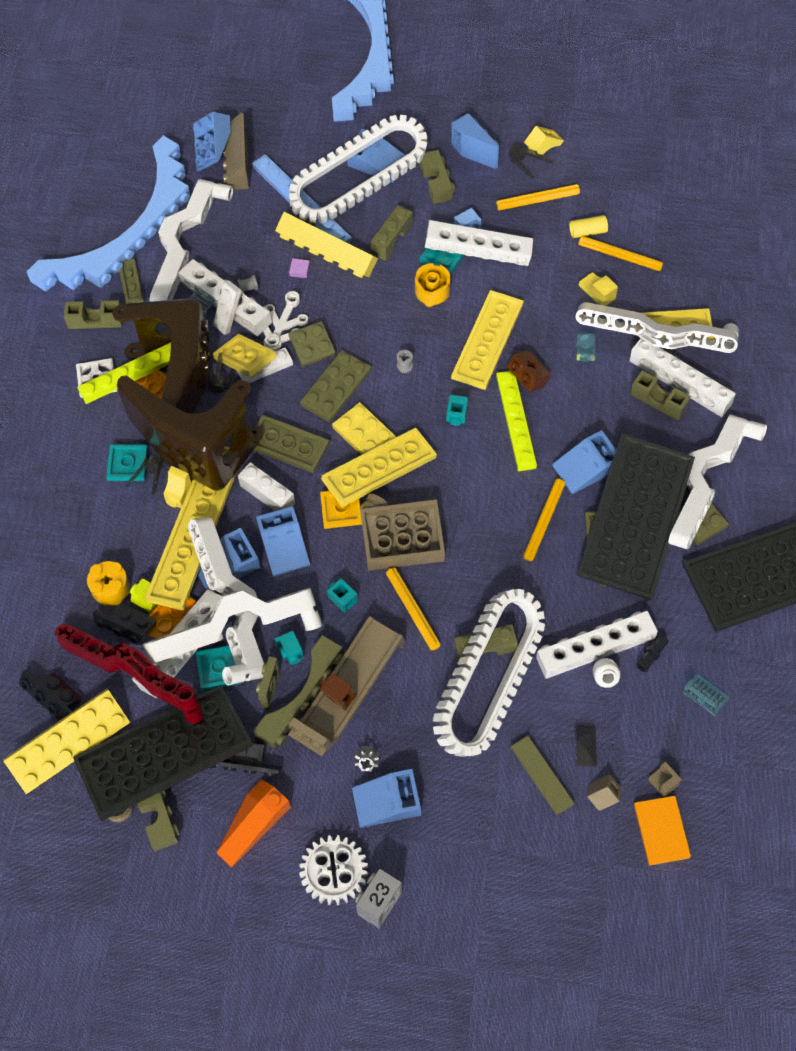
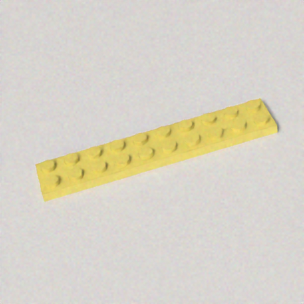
M224 447L223 455L229 451L230 447ZM236 474L225 488L220 491L212 490L192 480L145 596L146 602L184 610L201 567L188 530L189 521L191 519L209 517L213 520L216 528Z

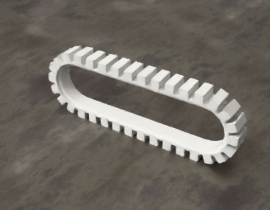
M396 115L390 116L389 123L386 119L380 121L379 127L375 124L371 127L370 132L368 129L362 132V138L359 135L354 137L353 144L351 141L345 143L344 149L342 146L336 149V154L333 152L327 154V161L323 157L318 160V166L315 163L311 164L309 172L306 168L300 171V177L296 175L293 179V184H290L289 203L290 207L292 206V211L295 215L300 213L299 219L304 222L310 217L311 224H316L317 218H319L321 224L326 223L327 215L333 220L337 217V211L341 215L346 211V205L349 209L355 206V200L357 203L363 201L364 195L369 197L372 195L373 189L377 192L381 189V184L385 187L390 183V178L393 181L396 180L399 173L403 175L407 173L408 168L411 170L416 167V162H421L427 147V134L423 132L424 127L421 123L416 125L417 120L412 117L407 122V115H400V120H397ZM402 130L413 136L416 146L409 154L329 205L320 209H313L302 202L300 193L304 187L389 133Z
M521 589L503 591L493 596L489 600L491 604L485 606L483 611L487 614L481 615L478 620L482 625L475 626L473 632L476 635L471 636L468 641L472 646L465 647L463 654L467 657L459 659L457 664L461 668H455L452 675L456 678L450 679L447 684L451 689L444 690L441 697L445 700L439 701L436 706L441 713H435L433 721L439 723V726L433 727L434 735L442 734L437 741L440 746H446L444 750L449 754L461 757L478 755L482 753V750L488 749L490 746L488 741L495 739L497 733L493 730L500 729L502 722L498 719L505 718L507 711L503 708L510 707L512 700L508 697L515 696L517 689L513 686H520L522 678L519 676L525 675L528 669L524 665L530 664L532 657L528 654L535 653L537 646L534 644L540 643L542 638L537 632L544 631L545 627L544 623L539 622L540 619H545L544 612H537L541 605L538 600L532 601L534 596L531 593H524V590ZM514 603L524 611L527 625L525 632L476 736L470 742L464 743L455 736L452 730L453 714L507 604Z

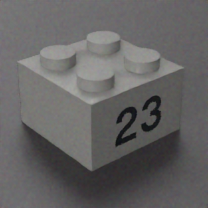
M381 869L378 870L377 874L372 873L367 882L369 886L366 891H361L355 900L358 915L379 929L402 894V882Z

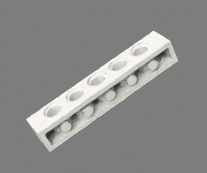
M429 220L425 248L447 251L449 253L464 254L466 256L526 266L529 265L533 247V238Z
M192 259L178 272L181 283L217 308L223 284L227 280L221 279L216 272L208 270L203 263H198ZM241 291L234 320L258 336L272 323L271 312L267 307L260 306L255 299L247 297Z
M642 338L633 347L630 362L669 386L688 394L692 400L720 417H723L731 407L736 394L660 347L651 345Z
M207 589L170 634L207 622L221 595ZM197 649L152 664L160 671L175 677ZM134 677L132 678V680L135 682V684H136L142 691H144L145 693L151 695V696L154 697V698H157V697L153 696V695H152L142 684H140Z
M639 611L632 614L629 618L616 619L610 625L597 626L588 633L583 631L574 638L561 639L552 646L544 645L537 651L536 659L545 679L654 640L658 631L648 611L643 613ZM633 627L637 632H631L628 628ZM610 634H616L619 638L613 639L610 637ZM598 641L600 642V645L596 646L593 645L591 642ZM579 647L582 649V652H575L573 648ZM561 654L564 658L557 659L554 655Z

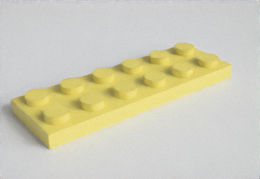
M490 290L454 368L451 379L486 390L523 307V300Z
M414 428L322 475L321 480L341 507L434 460L437 454L417 428Z
M106 689L4 758L3 761L27 794L74 762V756L100 744L128 725L130 721L110 691Z

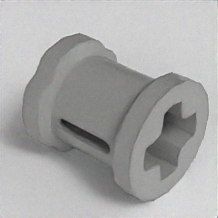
M251 275L250 278L244 280L237 279L239 289L243 293L254 289L258 290L255 275Z
M401 350L397 353V369L402 373H408L413 369V355L409 350Z

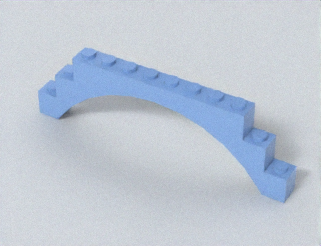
M348 0L363 15L370 29L372 45L368 59L361 72L347 87L332 97L334 122L354 120L353 113H357L356 107L372 106L375 92L391 91V84H394L393 74H390L392 71V61H388V59H391V51L387 49L390 46L389 36H386L388 34V24H384V22H387V14L383 12V10H386L385 0Z
M163 135L152 146L157 162V180L154 192L145 211L128 230L103 247L85 254L63 259L38 260L27 271L30 281L46 292L55 285L57 280L72 290L81 285L84 279H87L99 288L109 283L111 278L123 267L122 262L132 259L134 254L143 248L145 243L160 229L164 218L177 213L179 208L188 202L191 197L189 186L182 182L186 174L184 165L178 162L181 157L179 144Z

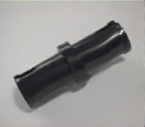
M658 635L652 645L645 649V654L636 664L640 671L647 672L653 662L660 658L661 651L668 644L667 638Z

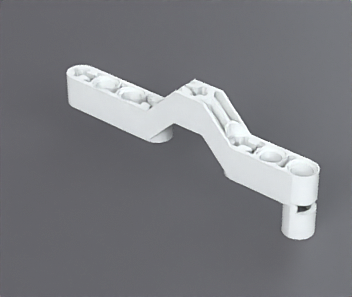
M199 179L186 209L164 218L158 233L161 243L167 251V255L151 291L150 302L173 300L180 283L178 272L187 265L189 260V250H184L179 244L182 232L198 224H204L214 198L230 201L233 195V186Z
M588 302L580 304L576 313V320L580 324L634 334L653 346L667 349L696 346L731 353L737 349L739 328L733 323L726 324L723 329L696 323L674 327L658 324L643 313ZM599 315H605L607 318L601 319ZM622 318L625 320V322L620 323L617 321V319ZM714 336L716 339L709 340L707 337Z
M729 415L715 445L689 453V455L695 457L687 483L691 493L671 531L669 544L687 550L690 548L715 494V489L709 488L704 479L707 469L726 462L731 463L744 436L762 441L767 425Z
M209 517L191 519L188 524V530L208 587L222 595L241 590L257 598L255 590L232 575L213 520ZM248 610L235 614L236 621L233 627H228L226 630V638L236 664L223 669L222 677L227 685L263 678L262 667L264 663L252 632L258 615Z
M306 588L267 602H263L244 591L238 590L220 596L207 622L143 644L147 659L151 663H156L223 639L222 630L229 616L246 610L260 616L263 625L299 613L301 614L306 631L322 626L318 610L314 611L313 608L316 603L311 588Z

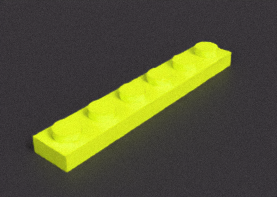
M171 343L78 386V391L84 402L88 404L117 390V381L121 376H128L136 381L168 366Z
M511 371L496 373L518 471L536 469V459L517 379Z

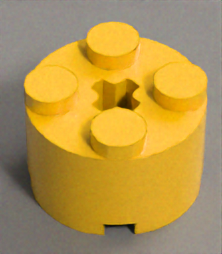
M434 263L421 266L415 276L416 297L428 307L444 302L450 296L449 271L442 265L435 266Z
M106 561L95 564L90 568L87 584L93 598L101 605L115 606L128 596L130 583L125 570L119 563Z

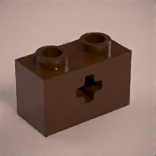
M530 350L514 354L507 366L529 392L544 388L552 375Z
M333 672L330 676L327 675L321 682L322 687L320 690L326 698L344 711L347 710L357 696L353 687Z

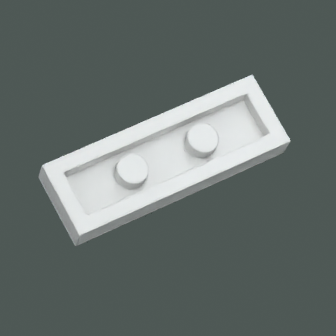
M229 280L223 284L213 321V326L224 335L230 333L242 291Z
M282 348L275 351L276 358L251 378L237 370L236 372L240 380L251 383L292 366L293 361L287 349Z

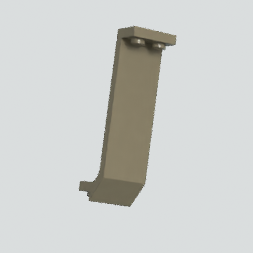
M369 616L333 671L335 675L353 687L357 693L356 698L347 710L344 711L326 698L323 692L320 691L300 721L293 717L289 723L292 730L288 735L320 756H323L338 741L398 647L403 648L406 643L404 637Z

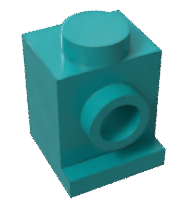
M450 395L446 421L450 422L451 425L459 426L461 423L465 424L468 397Z
M342 578L337 582H333L328 587V598L341 609L343 614L358 602L357 593Z
M293 631L275 638L276 646L282 658H287L290 665H295L304 658L303 651Z

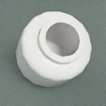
M602 658L593 666L594 679L601 687L610 688L619 682L620 671L612 659Z

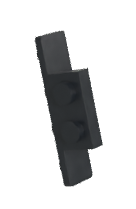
M124 603L120 605L112 617L97 610L93 612L94 622L98 627L106 628L119 637L123 636L133 644L143 646L144 643L156 639L148 635L156 625V619Z
M27 670L22 671L19 685L59 721L73 712L70 708L80 703L81 697L55 673L38 681Z
M252 742L254 746L210 768L223 766L224 770L236 771L237 768L244 769L245 773L255 774L256 771L264 772L266 776H276L282 772L283 767L263 764L265 744Z

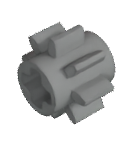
M362 746L361 752L356 751L355 766L359 765L361 771L372 772L374 766H379L378 759L380 753L375 752L373 746Z

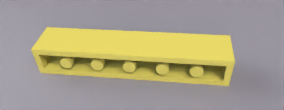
M286 212L283 213L275 230L280 233L279 237L287 241L292 239L295 241V245L301 248L306 246L310 248L309 252L317 256L319 253L324 255L323 259L328 262H338V267L344 270H348V268L354 270L353 274L360 278L363 275L370 277L378 258Z

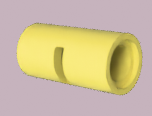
M605 215L573 220L569 224L572 238L608 232V223Z

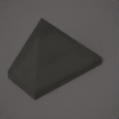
M575 726L576 766H597L595 726Z

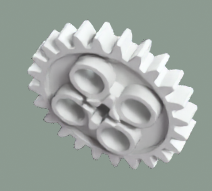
M329 835L327 842L321 837V844L318 845L313 842L314 849H306L309 856L302 855V860L306 862L299 865L301 869L305 870L299 873L300 877L305 878L301 881L302 885H308L305 889L307 893L313 891V899L320 896V903L327 899L328 905H331L332 900H335L336 904L339 905L342 898L348 903L347 896L350 895L352 898H356L354 891L361 892L359 884H366V881L362 878L368 876V872L363 870L368 868V863L363 862L366 856L359 855L362 851L361 847L354 849L355 842L353 841L351 844H348L347 837L343 842L340 841L339 835H337L335 841H332ZM330 852L334 853L338 888H334ZM342 854H346L349 857L346 862H339L337 858ZM321 857L328 859L325 865H318L316 862ZM343 875H349L351 880L348 883H342L340 878ZM322 878H328L330 883L327 886H321L319 881Z

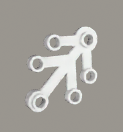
M290 291L286 294L285 300L287 305L280 320L272 304L265 306L268 309H272L270 315L275 330L272 334L268 326L263 331L266 337L264 339V346L273 351L278 350L282 343L290 340L288 333L281 335L282 331L297 325L303 327L308 324V316L305 314H301L297 318L288 321L293 308L300 303L299 294L295 291Z

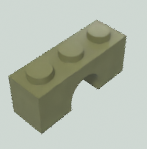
M439 150L426 152L419 163L423 178L435 177V179L428 180V192L432 203L437 204L453 200L455 186L449 180L450 173L448 169H445L444 156L440 155Z
M399 205L396 206L372 239L371 255L384 261L389 259L395 250L398 236L404 237L413 225L412 211Z
M119 300L101 301L99 309H89L84 305L83 301L65 302L64 319L68 329L122 327V322L116 321L112 314L113 309L120 305Z
M643 370L633 382L630 394L677 421L680 420L687 410L691 396L676 388L672 392L662 390L658 385V378Z
M513 625L495 628L482 654L496 652L497 656L515 652L518 642ZM475 633L454 638V649L458 661L461 657H467L463 654L465 647L472 646L468 641L471 636L476 635Z
M165 790L137 804L142 814L149 811L158 813L156 822L145 827L154 852L178 843L176 836L180 835L176 823L172 824L170 819L173 816L169 804L165 805L163 799L167 797Z

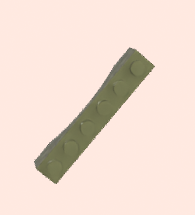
M323 635L311 650V671L302 691L285 707L265 715L254 730L255 738L274 750L285 743L287 733L290 729L292 730L289 723L293 717L299 720V716L302 713H306L311 699L317 697L321 691V682L327 675H331L332 669L335 665H338L344 656L342 647Z

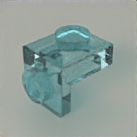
M577 334V360L584 362L595 361V334Z

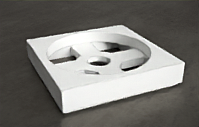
M112 358L76 364L78 386L93 380L94 375L101 376L110 372H101L99 366L105 367L110 371L114 370ZM91 368V372L89 374L83 375L86 370Z

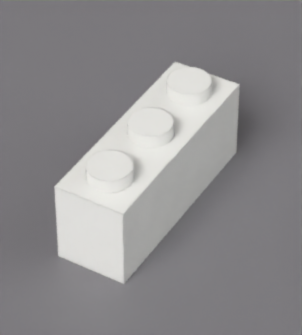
M249 463L238 475L240 486L274 511L295 505L294 493L252 463Z

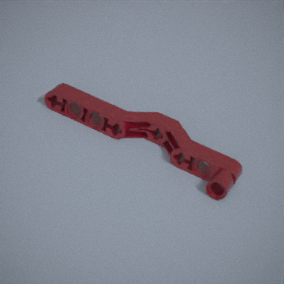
M69 624L59 625L55 629V636L64 650L107 672L112 673L120 669L132 675L153 696L182 710L188 723L196 724L202 720L203 712L194 689L157 669L139 650L125 643L112 647Z

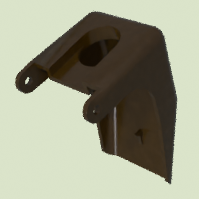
M180 299L117 305L112 311L113 318L118 322L134 321L140 341L127 345L125 348L126 357L130 360H135L171 343L170 359L162 400L186 413L194 414L207 385V372H209L208 357L210 355L208 346L210 330H208V321L204 320L200 302L196 299ZM162 322L169 329L157 330L156 325Z
M121 376L117 381V389L128 418L169 467L173 466L187 472L191 479L212 490L220 491L225 488L263 437L262 428L259 426L247 428L244 416L247 413L244 400L251 391L250 384L247 381L239 380L235 382L215 407L198 414L186 413L166 403L128 376ZM232 435L231 447L229 451L223 455L224 447L228 439Z

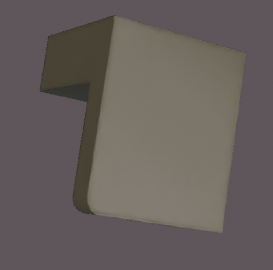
M664 761L660 769L648 778V781L665 798L680 785L682 779Z
M609 774L589 785L587 797L601 811L620 802L622 788Z

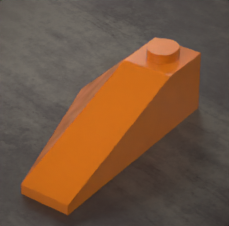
M261 779L246 794L217 854L232 868L291 808L289 800L274 786Z

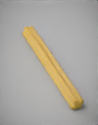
M578 184L506 198L497 200L496 206L500 211L579 194L580 188Z
M581 236L579 240L580 246L656 271H661L663 267L661 261L584 236Z
M557 478L554 482L525 550V560H534L565 486L564 480Z
M395 567L388 569L386 572L387 577L428 647L432 651L438 649L441 643Z

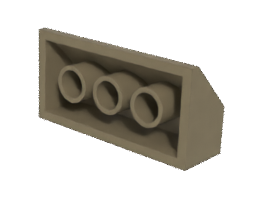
M240 113L230 121L231 133L223 150V156L226 157V160H223V167L226 170V173H223L224 184L233 186V190L249 189L247 132L244 113Z

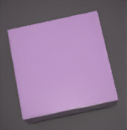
M293 258L289 276L307 278L310 261Z

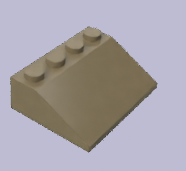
M437 499L360 509L368 571L445 561Z

